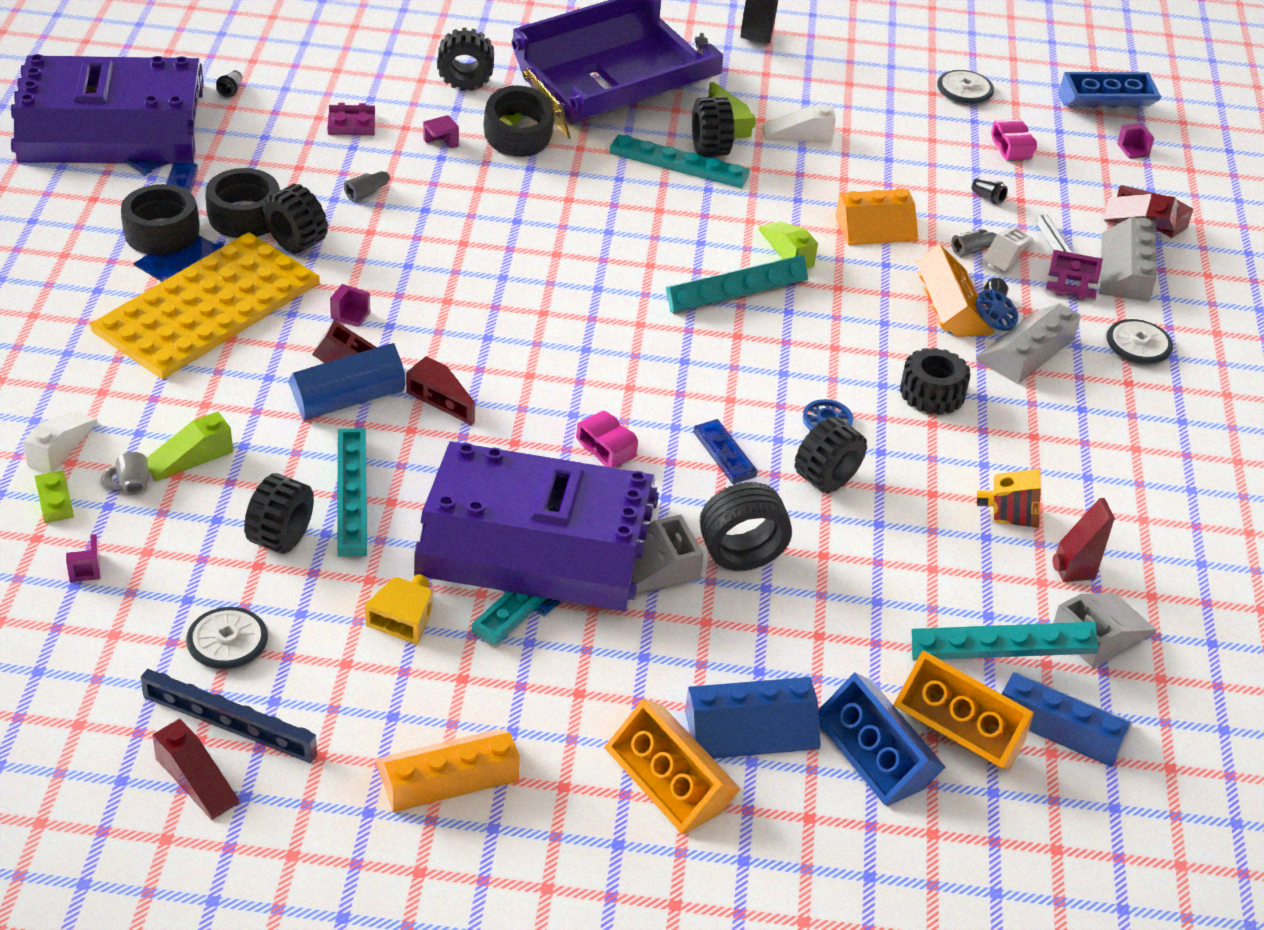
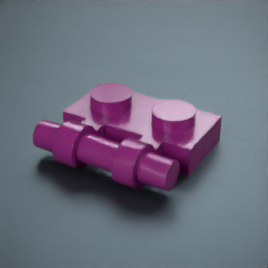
M338 102V105L329 104L328 135L375 136V105H366V103L345 105V102Z
M1053 249L1048 276L1058 277L1057 282L1047 281L1046 290L1055 292V295L1077 296V299L1085 300V298L1096 299L1097 290L1088 288V283L1098 285L1103 258ZM1066 279L1080 281V286L1065 284Z

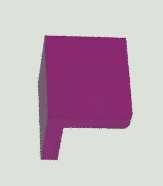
M449 115L423 121V140L426 143L442 139L450 148L458 147L459 126Z
M1143 123L1122 125L1117 145L1129 159L1149 157L1154 136Z
M341 284L330 297V316L333 320L359 327L371 313L370 293Z
M90 534L91 550L66 553L69 582L101 579L97 534Z

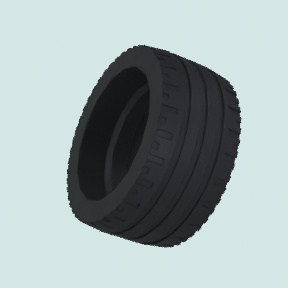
M746 0L740 38L770 43L779 0Z
M523 85L507 86L491 94L484 110L483 129L487 142L495 150L510 156L526 157L538 154V152L543 151L548 146L553 133L554 109L551 101L545 94L535 88ZM515 113H520L535 120L538 124L519 128L504 123L500 118L506 114L514 115Z
M235 168L215 175L208 182L205 193L207 217L211 227L220 234L232 238H239L248 232L256 237L269 233L270 231L264 220V201L270 195L280 191L278 182L271 174L251 168ZM240 201H253V202H256V203L247 204V205L231 204V203L240 202Z
M168 184L148 185L132 191L122 201L121 221L123 233L128 245L136 251L149 255L173 254L190 247L199 236L200 222L197 203L193 194L185 188ZM170 218L161 221H153L154 219Z
M744 482L724 488V490L719 491L707 501L700 513V529L707 550L715 563L725 569L747 571L767 565L780 556L789 546V542H791L792 525L785 505L778 493L766 484ZM765 519L756 528L745 533L726 534L733 527L747 520Z

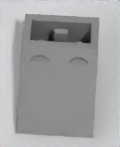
M682 514L654 520L649 523L647 539L643 540L645 543L642 559L636 558L633 569L632 582L637 583L636 594L701 579L704 554Z
M1116 593L1079 594L1058 605L1053 623L1096 621L1098 654L1079 655L1092 668L1155 634L1157 631L1155 627Z

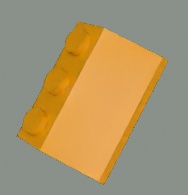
M898 188L895 190L839 193L835 217L848 245L918 240L916 206L909 189Z

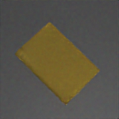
M525 69L522 75L525 78H530L533 88L549 98L554 110V123L568 139H571L562 105L530 69Z

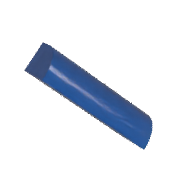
M391 343L293 372L288 383L302 419L306 421L404 391L406 379L403 364L395 343Z

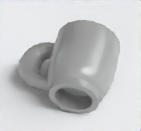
M127 452L116 459V467L108 468L101 475V484L106 489H123L125 493L130 495L141 494L146 490L149 481L148 461L142 453ZM114 474H117L119 483H114L112 481V476Z

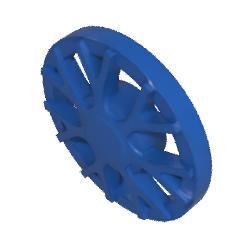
M987 289L977 296V311L981 318L991 327L1000 331H1009L1018 323L1019 315L1017 308L1004 293L994 289Z
M815 400L807 404L803 410V423L810 431L821 421H825L829 417L848 419L849 422L846 423L851 427L853 424L851 410L835 400ZM810 411V412L816 414L817 416L810 415V414H808V412Z

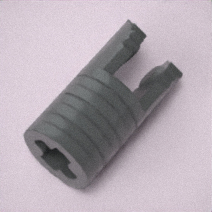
M379 171L371 175L364 173L344 182L345 194L351 201L374 194L377 188L386 185L390 181V175L386 171Z
M982 229L956 234L951 239L953 252L957 256H963L988 248L993 243L997 233Z

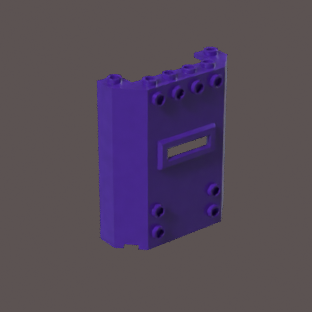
M661 0L603 1L513 28V38L511 40V45L524 80L533 88L545 94L551 101L553 109L569 125L578 124L600 115L705 82L722 73L724 55L712 43L703 45L702 55L660 18ZM597 72L611 88L604 89L590 74Z
M41 54L26 56L25 64L21 65V78L18 77L17 80L18 91H14L15 104H11V118L14 119V138H11V152L16 154L17 162L194 164L196 153L194 127L198 98H203L204 92L203 65L200 63V58H187L185 56H178L176 58L162 56H43ZM87 86H98L97 92L86 93Z
M449 441L422 510L420 542H416L414 552V576L420 574L429 579L626 612L629 600H635L637 583L632 582L636 558L642 559L645 543L643 540L647 539L653 508L657 509L659 492H657L658 487L655 486L654 474L642 471L624 470L502 450L496 447L490 448L470 443ZM552 489L565 491L559 512L546 510Z

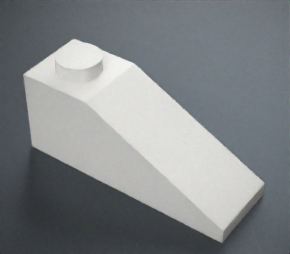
M826 104L810 105L764 122V139L833 142L836 123L834 106Z
M1012 226L997 234L983 259L989 262L988 266L998 272L1001 270L1006 271L1029 246L1033 237Z
M73 410L38 423L22 441L27 466L46 473L55 472L98 423V418Z

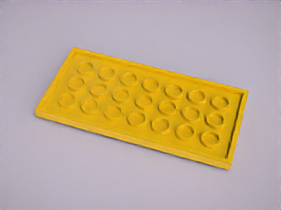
M248 232L91 322V332L163 380L320 284V275Z

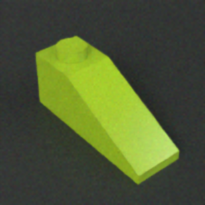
M709 82L708 97H727L729 99L734 115V139L752 137V129L756 126V118L751 113L748 105L715 82Z
M782 221L759 226L758 230L782 259L804 255L806 268L815 266L818 242L807 229Z
M219 411L192 420L146 457L149 474L156 482L233 453L231 427Z

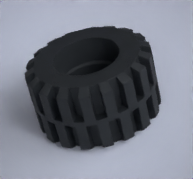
M462 27L461 31L454 29L452 34L448 32L445 35V39H441L440 46L438 47L437 70H439L440 78L444 77L443 81L446 84L451 83L452 88L460 87L462 91H465V88H469L472 91L475 90L476 86L478 88L483 87V82L488 83L490 76L493 74L495 56L494 46L491 45L489 37L485 38L483 32L477 33L474 28L471 31L467 30V27ZM461 55H468L475 58L476 61L473 63H462L455 58Z
M727 97L697 98L692 110V137L695 150L700 156H726L731 152L734 142V115Z
M291 184L270 195L264 201L263 213L267 228L274 240L286 251H291L292 254L300 253L326 238L328 222L325 211L316 196L307 187H303L301 184Z
M932 347V349L922 348L921 351L916 350L905 361L900 384L902 398L907 400L908 405L916 407V410L920 412L925 411L927 414L937 413L938 415H944V412L952 413L954 409L958 410L961 408V405L965 402L971 377L970 367L966 365V361L963 358H959L958 354L951 353L946 349L941 350Z
M829 417L825 421H821L806 435L797 450L794 468L801 477L819 491L831 493L844 486L858 471L866 455L867 439L839 417Z
M272 473L265 477L254 491L246 510L244 520L246 539L249 542L280 554L289 553L299 543L310 523L314 506L312 487L278 473Z

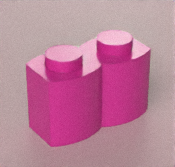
M1022 119L994 120L991 137L995 145L999 147L1000 153L1005 160L1033 158V154L1037 149V141L1029 132L1028 126L1025 125Z
M602 410L577 423V440L586 450L594 453L597 459L606 467L613 468L637 455L639 442L637 436L626 427L620 426L618 419L609 412Z

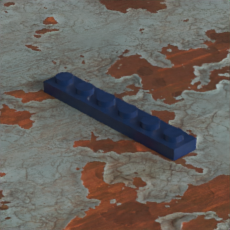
M147 668L140 676L143 698L310 764L317 756L316 734L304 727L294 726L276 716H269L258 712L250 706L235 703L222 695L212 694L198 688L194 684H187L171 678L165 673H159Z

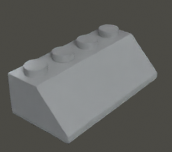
M1131 217L1102 232L1101 258H1103L1100 273V294L1150 302L1157 279L1156 221L1147 218Z
M1060 303L1034 311L977 355L976 361L1019 384L1075 339L1081 315Z

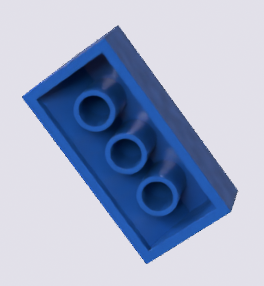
M1064 72L1058 93L1063 106L1071 108L1076 106H1088L1091 108L1098 106L1139 108L1149 107L1161 100V95L1149 72Z
M854 672L818 709L819 725L885 806L892 805L924 790L946 768L873 680Z
M1018 672L1012 673L1002 691V695L1034 712L1029 728L1030 732L1110 767H1113L1133 725V722Z
M811 677L688 687L685 714L690 735L713 759L818 750L821 747L818 699Z

